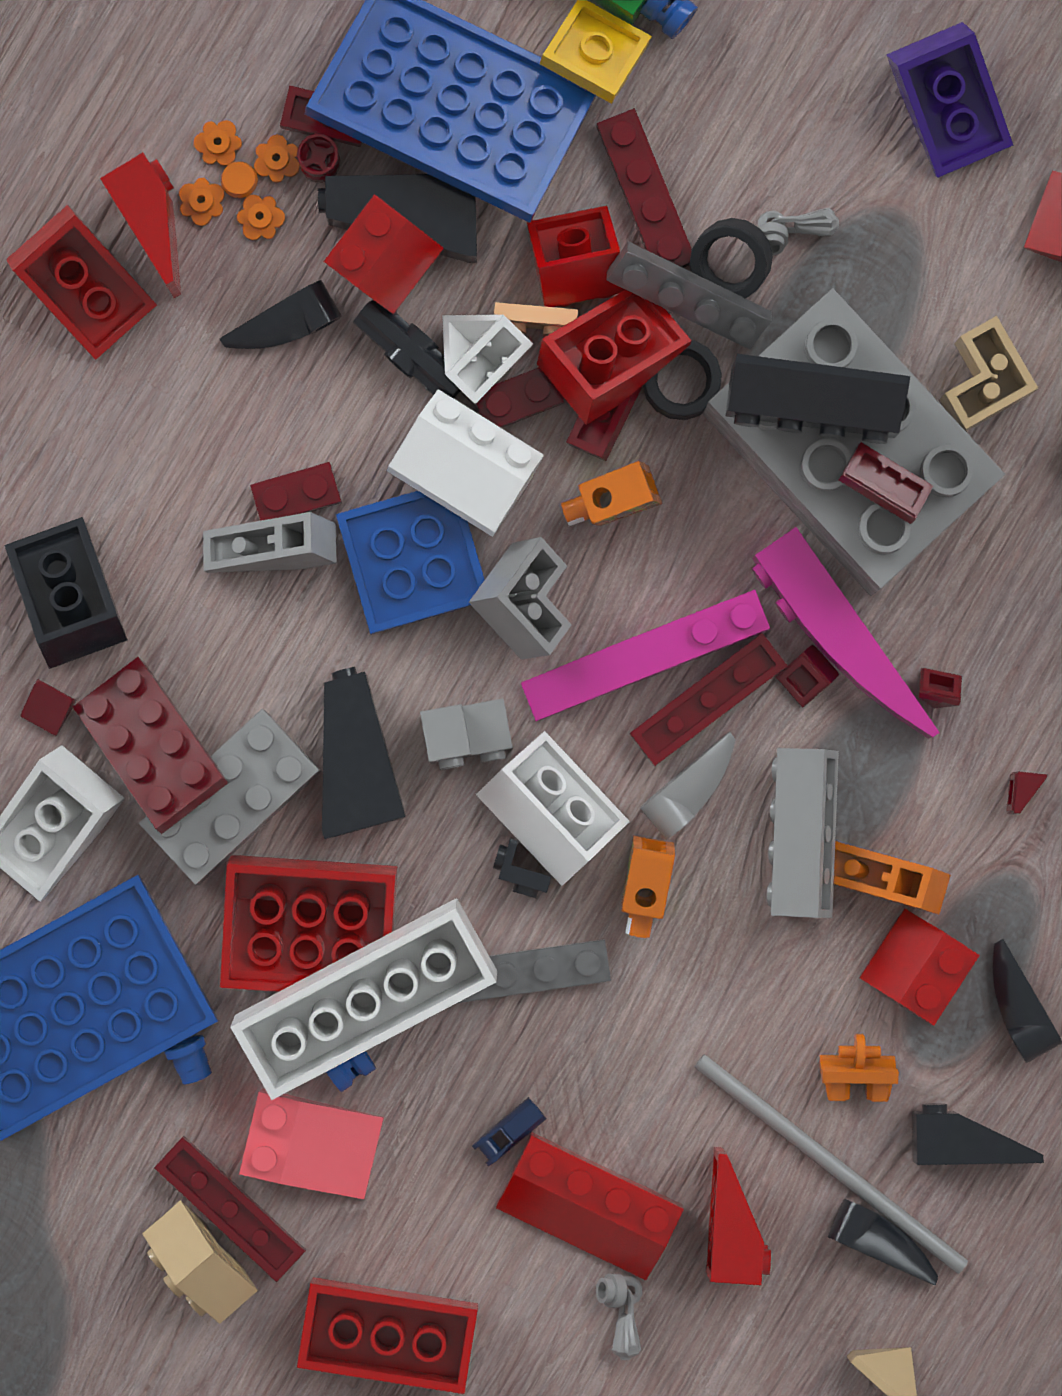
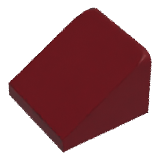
M810 645L775 678L803 708L839 676V673L814 645Z
M37 679L20 717L57 736L77 700Z
M1020 771L1012 772L1010 774L1006 808L1008 814H1020L1048 775Z

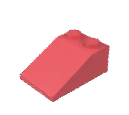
M262 1088L258 1092L239 1174L282 1185L365 1199L384 1117L288 1094H283L271 1100L266 1089Z

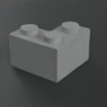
M542 537L514 542L469 601L472 607L521 660L551 655L571 627V623L546 597L567 568V565Z
M504 699L465 706L459 704L420 712L429 762L431 764L438 763L440 770L465 766L464 758L480 755L481 763L505 759V750L513 749Z

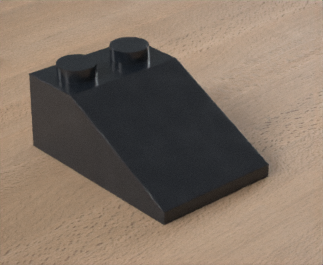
M83 517L4 545L37 644L49 669L128 641Z

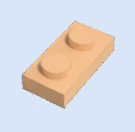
M495 302L494 315H504L523 334H526V328L543 329V335L548 336L575 320L578 316V310Z

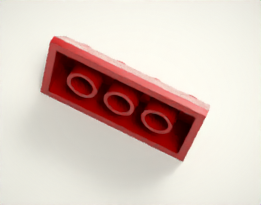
M531 1132L496 1205V1209L644 1280L648 1279L664 1252L684 1210L681 1203Z

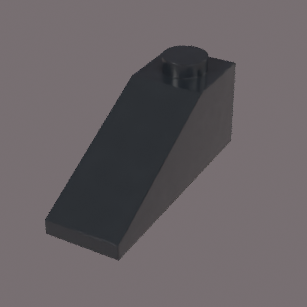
M926 1103L922 1104V1111H912V1159L917 1165L1044 1163L1043 1154L955 1111H947V1104Z

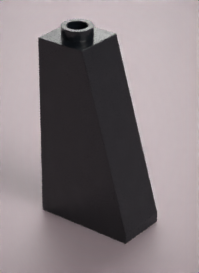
M429 174L325 176L326 188H318L319 213H326L328 225L348 230L375 194L444 248L440 255L468 263H477L476 197Z
M355 667L331 673L333 680L324 683L322 833L326 840L406 817L367 674L365 671L357 673Z

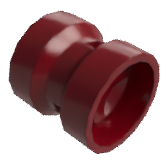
M313 134L301 141L297 150V158L305 177L313 182L323 183L325 182V176H336L340 169V157L334 141L324 134Z

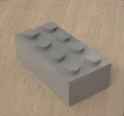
M263 709L210 756L229 782L227 785L163 834L155 829L147 816L139 822L142 828L195 885H200L322 772Z

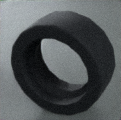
M728 218L715 222L699 236L691 250L690 268L692 273L746 299L760 288L770 273L773 254L770 242L760 228L747 220ZM728 236L738 238L745 242L754 253V270L750 277L743 282H725L717 277L709 267L707 260L708 252L712 244L718 239Z
M692 340L691 345L679 355L690 356L697 360L704 368L706 387L701 396L693 402L686 404L674 403L668 400L659 389L657 382L658 373L642 385L647 401L656 412L669 419L688 420L700 416L704 413L708 401L721 388L722 373L718 359L708 347L695 340Z

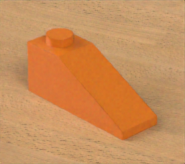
M835 841V885L934 914H940L950 874Z

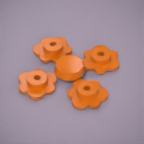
M223 120L217 125L212 121L206 122L203 126V132L197 134L194 138V147L198 152L203 153L205 163L214 164L217 161L220 165L227 166L221 175L222 187L218 184L209 185L208 180L205 178H198L194 184L188 183L183 185L179 190V197L183 202L180 206L182 215L186 217L191 216L193 222L198 226L207 225L211 221L212 216L219 217L223 213V207L220 203L224 199L225 191L234 198L246 197L243 202L244 210L239 211L237 214L238 222L243 225L244 236L249 240H257L261 236L265 239H272L276 234L275 228H279L284 224L285 214L280 208L276 207V201L273 197L266 196L261 199L257 195L250 194L256 189L258 183L257 174L262 177L269 176L271 181L279 183L284 179V176L293 177L299 172L300 165L296 159L297 146L294 144L287 145V141L282 135H273L268 139L267 144L262 143L256 147V154L259 158L256 159L253 168L245 162H234L236 158L235 151L241 148L242 141L238 136H235L236 128L231 121ZM218 139L222 141L220 145L214 144ZM280 156L279 161H274L273 158ZM199 198H205L203 203H198ZM258 214L264 215L261 220L256 218Z

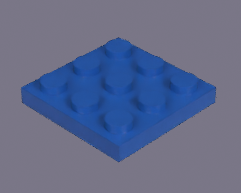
M420 491L336 514L371 635L472 606L469 601L485 579L468 521Z

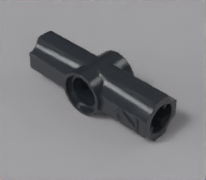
M373 299L363 307L353 321L354 325L384 350L386 358L410 379L414 377L432 395L439 389L454 399L461 392L445 375L444 355L437 350L439 347L427 334L415 324L411 323L409 325L397 312L392 314Z

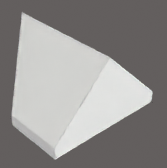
M442 315L445 375L474 404L533 345L504 315Z

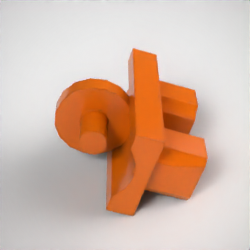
M855 1034L854 1046L839 1045L838 1055H820L819 1068L829 1101L849 1100L850 1083L866 1084L865 1095L867 1100L887 1102L889 1101L892 1084H898L899 1072L896 1069L895 1056H881V1046H865L864 1034Z

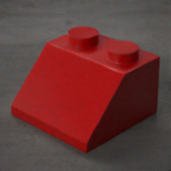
M374 194L323 262L389 312L395 314L444 248Z
M607 205L532 220L530 223L527 222L538 282L545 307H565L572 303L590 299L609 298L625 290L607 281V270L620 253Z
M904 908L859 978L923 1021L934 1026L980 955Z

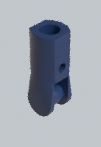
M528 1097L482 1135L472 1147L474 1150L480 1149L488 1159L486 1164L489 1167L547 1118ZM499 1130L510 1141L502 1148L491 1138Z

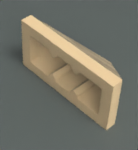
M911 1347L852 1350L847 1355L849 1361L887 1396H917Z

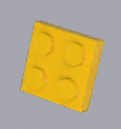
M577 0L543 53L540 65L612 104L648 47L652 36L587 0Z

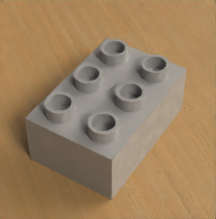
M834 288L825 294L759 356L910 376L900 432L895 438H888L887 444H876L862 441V434L845 432V438L820 436V429L803 427L801 433H792L777 430V423L760 421L759 427L739 426L734 424L733 417L725 416L729 383L708 401L703 413L707 420L870 596L885 586L1006 475ZM860 442L934 486L912 524H909L838 481Z

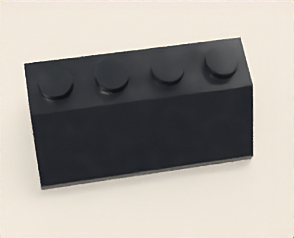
M736 354L731 366L725 416L733 417L734 424L739 426L759 427L760 421L777 423L776 429L784 432L801 433L803 427L820 429L819 435L824 437L845 438V432L862 434V441L887 444L888 438H895L900 432L910 376Z

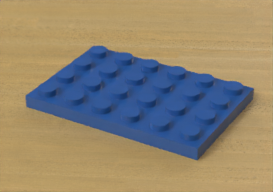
M365 0L306 105L305 115L530 223L589 112L596 95L540 65L542 57L423 0Z
M140 874L0 950V1141L219 1021Z

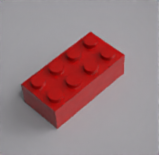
M313 1277L309 1287L297 1368L465 1394L478 1303Z

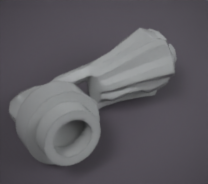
M830 208L784 217L777 211H767L760 216L758 228L762 230L769 240L772 254L778 255L783 252L788 244V233L832 236L836 229L839 228V219ZM769 218H775L771 222L767 223V220ZM785 222H794V227H785Z
M607 1274L604 1278H600L596 1284V1297L606 1307L619 1308L612 1351L621 1360H630L641 1351L633 1304L639 1302L642 1296V1285L634 1277H623L621 1274ZM627 1285L635 1287L634 1295H632L630 1289H627ZM625 1305H628V1314H625Z

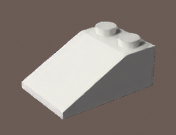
M61 745L39 759L0 815V868L41 902L102 831L125 798Z

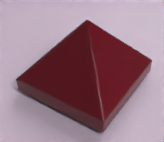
M921 668L918 697L934 709L959 706L961 702L962 676Z

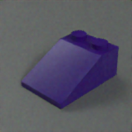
M963 22L886 54L901 97L937 178L1014 146L975 32Z

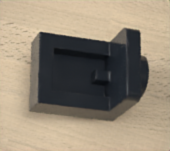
M510 839L508 847L500 844L493 869L501 871L498 879L514 883L512 892L537 898L538 891L547 893L551 880L550 876L511 865L518 841Z

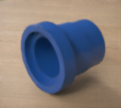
M203 1035L189 1037L164 1051L167 1060L173 1061L183 1085L202 1080L212 1073L203 1048L206 1045Z

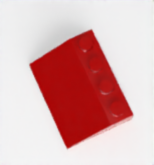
M231 855L226 868L220 988L279 992L393 932L398 866Z

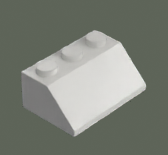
M438 389L416 419L386 471L493 537L530 483L544 455Z
M545 731L502 768L476 794L561 886L630 822Z

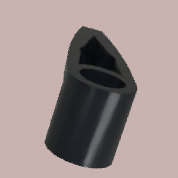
M319 280L280 301L219 339L225 348L261 349L274 347L316 333L340 319L342 315L322 280Z
M1004 939L994 944L993 982L996 999L1007 1031L1025 1063H1028L1061 1045L1062 1040Z
M843 1199L828 1238L936 1286L938 1280L936 1271L925 1254L908 1235L878 1213Z

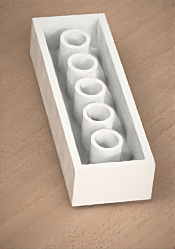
M456 898L239 1012L234 1016L231 1029L269 1097L273 1100L496 983L497 969Z

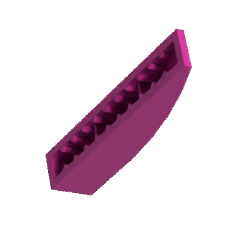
M797 527L752 558L756 563V566L751 568L754 575L765 589L772 586L779 596L780 600L775 602L784 618L789 623L795 620L823 655L858 689L891 715L926 738H933L940 733Z
M752 590L521 682L534 719L539 721L765 633L770 629L757 593L755 590Z

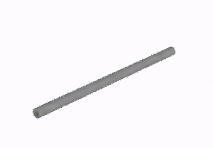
M704 1054L694 1066L698 1071L957 1274L965 1268L968 1260L708 1056Z

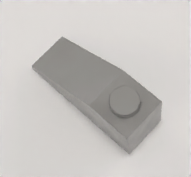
M312 512L203 531L204 572L299 570L337 563L336 523Z

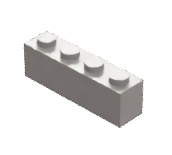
M777 748V757L772 762V778L776 782L775 799L772 800L770 806V818L772 823H774V840L770 842L768 850L769 862L773 865L772 882L769 883L767 888V903L771 907V916L832 918L839 751Z

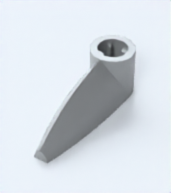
M731 732L725 734L640 807L666 840L687 825L716 790L725 774L736 741Z

